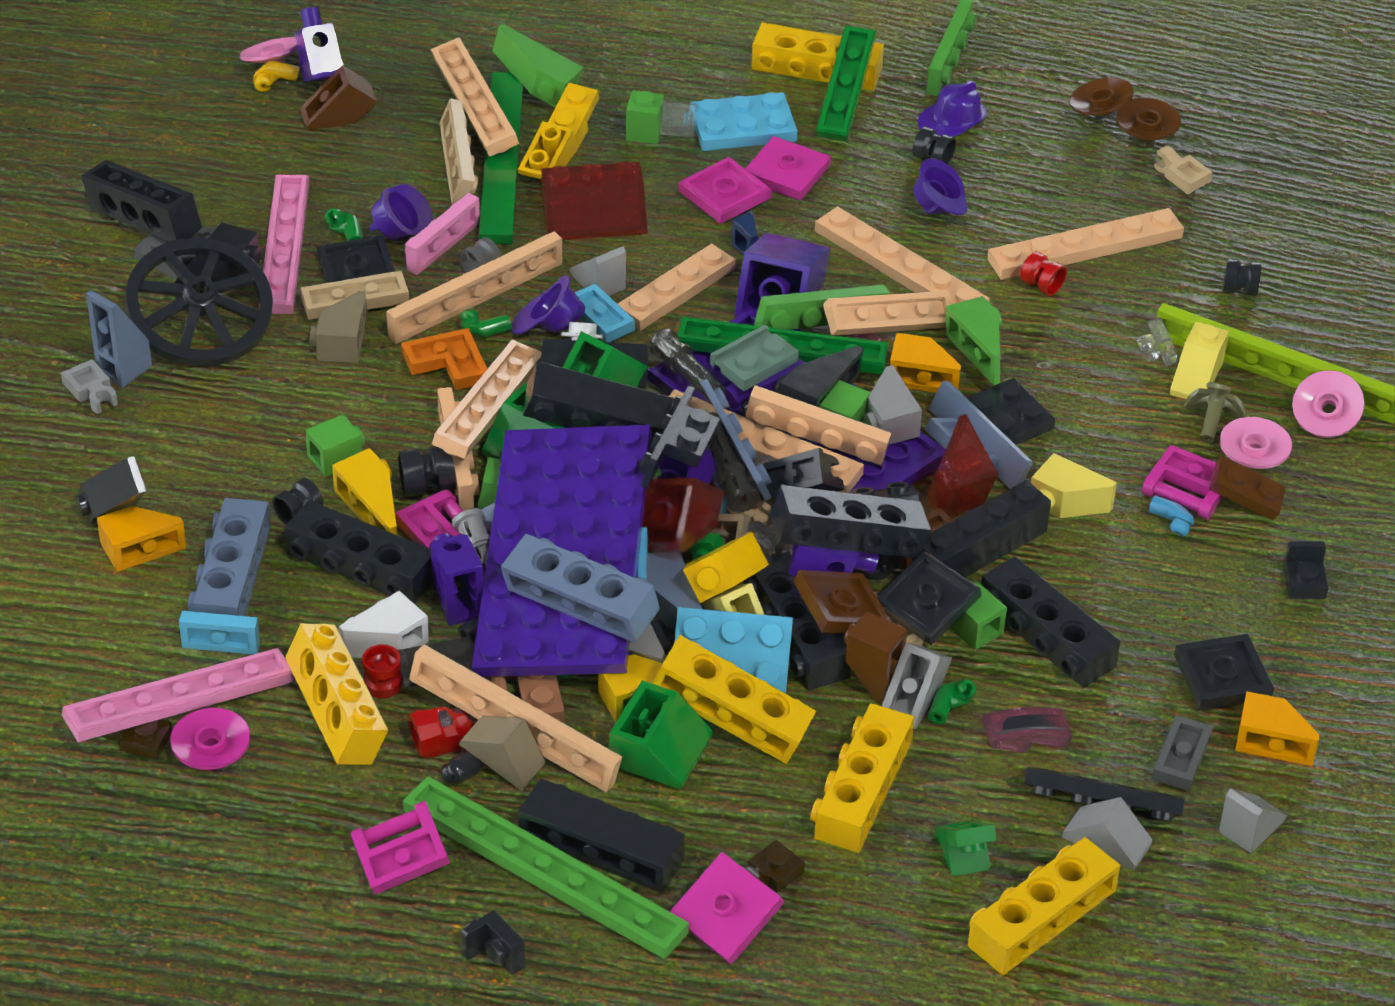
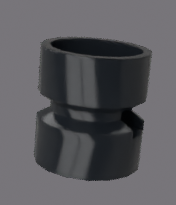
M436 446L429 447L426 453H422L419 448L398 451L399 473L404 497L425 495L427 489L430 488L434 493L443 490H456L455 468L452 455Z

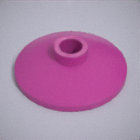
M223 708L199 709L184 716L174 726L170 737L171 748L177 759L187 766L202 770L219 769L234 763L244 755L250 743V731L246 721L233 711Z

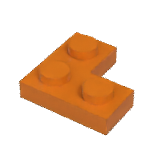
M468 328L401 343L402 354L411 375L446 368L455 390L474 386L487 370L486 364Z

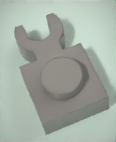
M92 359L61 372L62 383L79 402L89 399L93 412L97 414L102 412L101 401H109L113 406L118 405L117 394L110 385V378Z

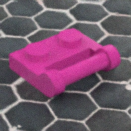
M1171 444L1146 477L1141 491L1142 494L1151 498L1156 495L1179 503L1185 508L1198 512L1197 516L1207 521L1211 519L1216 506L1223 498L1222 495L1209 490L1216 463ZM1162 481H1168L1182 488L1204 496V499L1189 494L1170 485H1167Z
M443 490L395 512L396 524L413 542L430 548V543L440 534L460 535L442 514H447L453 520L456 515L463 512V509L457 504V498L451 491Z
M426 801L415 804L414 810L363 830L360 827L350 832L374 895L450 863ZM419 824L422 825V828L370 849L369 845Z

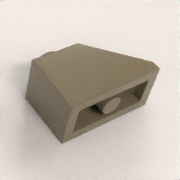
M358 291L320 311L317 326H311L310 345L316 347L317 361L359 363L368 318L366 291Z

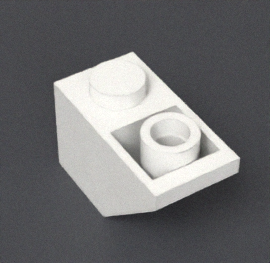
M400 591L378 601L371 608L355 617L349 618L345 623L338 626L339 634L350 656L362 658L368 648L378 644L393 646L399 651L401 658L429 642L428 616Z

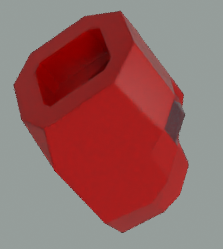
M445 706L423 711L418 709L408 714L410 736L421 757H437L460 750V741L474 726L470 714L461 709H450Z

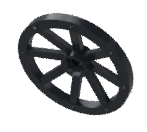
M184 238L164 243L142 257L135 265L128 279L125 297L127 316L147 337L150 349L173 362L189 366H214L231 362L251 351L263 338L270 324L273 298L270 284L263 270L246 253L218 240ZM208 255L202 273L197 277H194L178 259V256ZM218 259L231 263L244 273L243 275L217 282L211 281ZM166 262L184 284L147 281L144 279L155 267ZM253 285L258 294L260 310H256L220 293ZM139 292L181 296L145 319L138 302ZM216 306L255 323L243 337L234 342ZM184 309L188 312L179 345L167 341L152 329ZM199 316H207L223 347L215 349L190 348Z

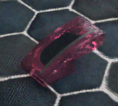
M1011 708L987 713L982 718L991 748L1026 753L1032 743L1066 748L1073 738L1064 711L1060 708Z

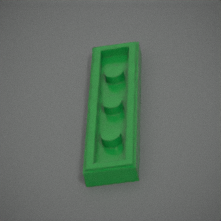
M845 25L817 124V137L848 142L876 40V30Z

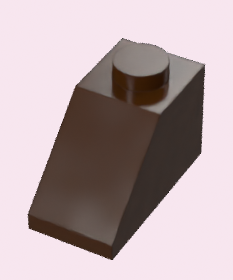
M341 65L301 106L300 110L306 128L316 130L356 123L364 114L370 112L377 100L369 81Z
M866 611L857 624L854 622L850 624L845 633L844 644H847L846 662L875 701L882 705L906 643L907 629Z

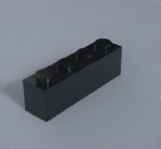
M537 361L527 382L523 416L567 428L650 425L652 443L656 432L659 433L665 415L669 414L675 398Z
M1025 480L931 532L922 553L924 551L966 578L1047 532L1051 500L1028 480Z
M540 778L518 810V826L521 829L578 861L662 894L684 861V833L676 831L670 826H663L640 817L634 812H627L606 804L598 798L588 797L570 790L564 785L555 784Z

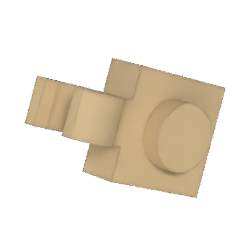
M1165 146L1157 151V154L1163 159L1154 164L1156 170L1165 174V178L1186 194H1190L1211 182L1213 172L1191 155L1182 158L1170 146Z

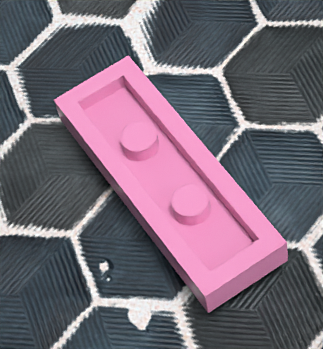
M470 193L466 194L458 202L452 204L437 219L431 221L416 236L409 239L405 244L407 271L418 275L480 224L479 197Z

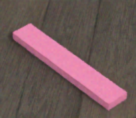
M276 175L263 265V272L268 279L272 291V314L294 313L309 193V175Z
M278 648L63 706L62 717L76 740L81 742L294 682V675L283 654Z

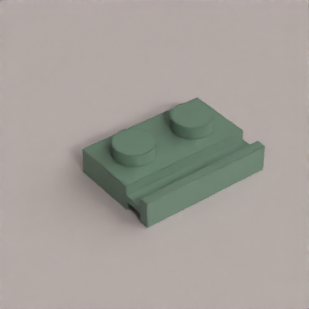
M763 325L711 353L710 364L713 367L718 366L721 368V373L741 390L746 391L797 363L799 351L776 333L771 334L768 332V327Z

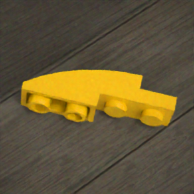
M568 82L549 121L541 123L518 168L519 174L550 181L565 168L588 132L587 122L599 100L598 90Z

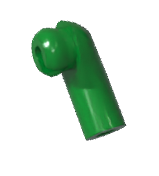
M473 308L463 310L460 313V319L462 320L460 326L462 329L468 328L471 334L483 338L512 330L511 321L507 314L484 320L478 318V311Z
M962 679L959 682H951L940 686L935 693L928 713V719L936 725L945 724L951 709L964 706L972 700L976 694L975 684L969 679Z

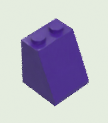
M765 233L744 252L734 317H738L750 309L757 314L761 297L820 291L826 277L830 247ZM802 328L790 330L801 331Z

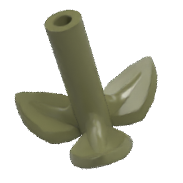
M1215 382L1207 383L1206 387L1208 389L1199 388L1192 392L1186 399L1184 407L1186 410H1192L1208 406L1200 439L1207 443L1214 442L1222 408L1236 419L1246 416V409L1239 397L1228 394L1232 391V388Z

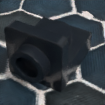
M1290 541L1288 543L1283 569L1289 599L1327 598L1329 588L1323 564L1326 552L1325 542Z
M495 910L481 918L472 920L462 929L461 951L467 960L486 950L494 963H501L511 974L525 967V940Z

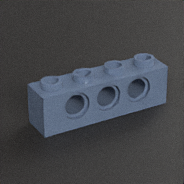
M224 498L221 511L215 512L213 517V537L206 540L204 550L205 564H199L196 575L197 590L190 592L188 611L246 616L271 530L269 503L266 501Z
M525 534L501 565L508 590L636 643L660 610L654 585L641 577L634 578L620 572L612 565H602L592 561L578 551L570 552L560 548L546 538L538 539Z

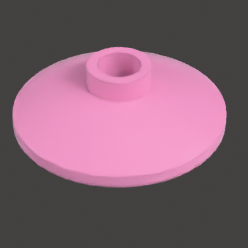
M279 38L253 45L240 53V58L243 61L266 64L269 61L284 63L283 58L297 50L296 38Z
M1320 371L1308 376L1297 387L1292 402L1293 413L1298 424L1308 433L1323 438L1337 437L1349 432L1361 419L1364 411V396L1358 383L1350 376L1338 371ZM1332 404L1336 409L1332 413H1325L1323 411L1324 406Z
M1259 417L1235 419L1223 428L1220 435V446L1225 455L1231 460L1249 468L1266 469L1278 466L1287 460L1292 449L1291 438L1283 427L1273 421Z

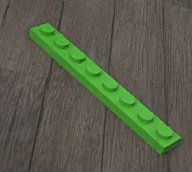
M429 776L403 800V811L405 812L414 810L415 804L426 801L438 831L663 959H666L689 933V922Z

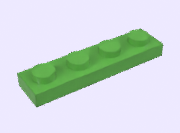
M960 0L929 66L926 94L939 96L944 84L949 85L953 70L952 66H958L961 49H965L968 42L969 31L973 32L975 28L977 14L972 13L974 0Z
M883 284L761 297L754 325H766L770 328L786 330L828 326L823 307L828 298L889 295L890 292Z

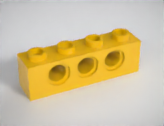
M762 22L752 44L751 69L829 83L842 36ZM874 43L862 87L864 90H875L882 71L883 43Z
M301 623L285 659L337 765H372L386 737L388 728L336 626L324 623Z
M679 635L652 683L678 692L699 716L785 764L790 760L816 713V710L808 707L800 700L792 698L766 681L758 679L732 662L717 656L682 635Z
M870 703L864 717L858 716L856 718L851 734L853 739L850 744H843L838 758L839 767L837 771L831 770L827 777L824 793L826 794L823 799L817 798L813 805L810 820L815 822L814 839L860 853L912 744L915 716Z
M1083 837L1072 846H1065L1060 850L1055 859L1044 867H1036L1025 881L1017 887H1009L1003 892L998 901L987 909H979L972 916L969 922L968 947L1002 976L1113 894L1117 888L1120 864L1086 837Z

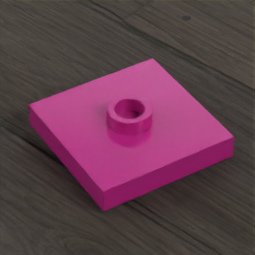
M773 136L745 169L770 187L772 191L801 201L829 168L831 156Z
M730 157L678 183V191L720 224L771 198V188Z
M721 852L670 912L689 922V932L731 965L785 902L777 893L725 853Z

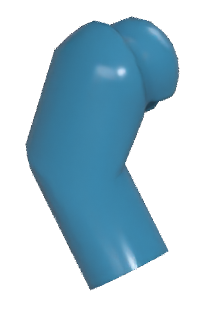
M1156 495L1153 497L1149 513L1172 520L1170 524L1171 532L1180 536H1186L1189 533L1190 526L1194 525V517L1179 503Z

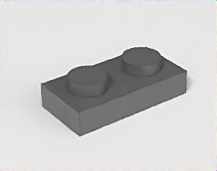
M1175 715L1153 769L1152 780L1190 791L1211 739L1213 726Z

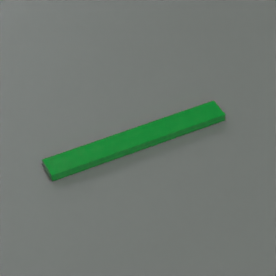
M492 72L490 91L516 133L520 143L523 85L511 72ZM519 144L503 153H497L490 157L485 151L479 240L485 237L492 240L495 244H513Z

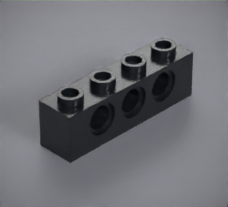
M108 160L103 161L81 175L91 209L168 241L190 238L191 235L202 229L193 193Z
M781 485L770 512L778 542L784 544L917 558L921 555L931 531L921 501Z
M308 500L285 526L287 554L324 568L328 572L356 581L360 585L368 586L389 596L400 591L415 604L433 583L430 548Z
M790 551L766 557L769 565L745 579L744 584L752 583L765 615L793 618L789 657L790 667L794 676L801 678L808 691L849 679L851 668L846 662L847 644H844V638L841 633L821 632L793 582L796 576L788 574L792 554Z
M1016 556L982 575L981 585L1007 607L1005 624L1008 625L1012 632L1019 634L1030 643L1040 655L1047 657L1059 667L1067 677L1072 678L1085 688L1116 668L1120 640Z

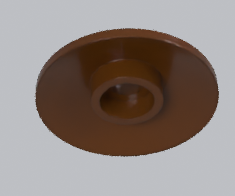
M1120 78L1096 79L1078 87L1070 97V105L1079 114L1106 116L1122 108L1132 99L1133 87L1128 81Z
M1153 98L1132 99L1125 106L1118 109L1116 114L1117 124L1125 133L1144 140L1168 138L1178 131L1181 123L1180 114L1172 105Z

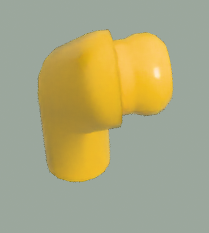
M269 61L255 72L253 76L255 88L258 91L266 92L270 90V85L279 78L296 81L299 66Z

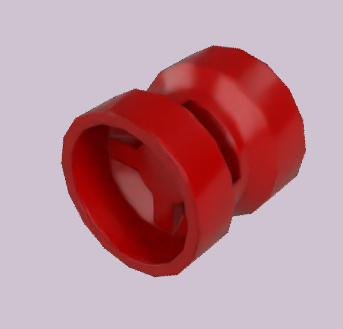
M1035 251L1027 257L1020 271L1021 281L1031 286L1037 285L1040 292L1047 296L1055 295L1063 286L1067 276V268L1058 262L1051 263L1048 257L1039 251Z
M378 644L368 648L362 656V669L364 671L363 681L370 695L383 699L393 697L402 688L401 656L399 651L387 644Z

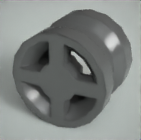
M484 237L478 240L474 247H467L461 251L460 262L467 273L501 257L502 254L492 240Z

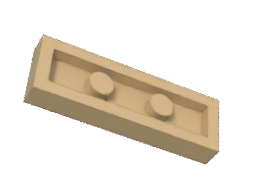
M402 271L301 287V299L308 320L319 318L320 311L358 291H366L367 310L394 306L409 301V291Z

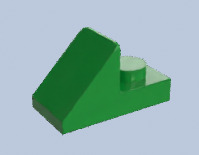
M967 820L934 826L938 842L952 875L959 876L990 869L987 842L997 840L994 824Z

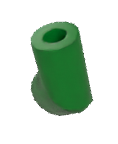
M332 208L326 212L325 221L329 228L334 232L345 235L346 241L363 238L360 222L356 216L347 212H341L338 208Z

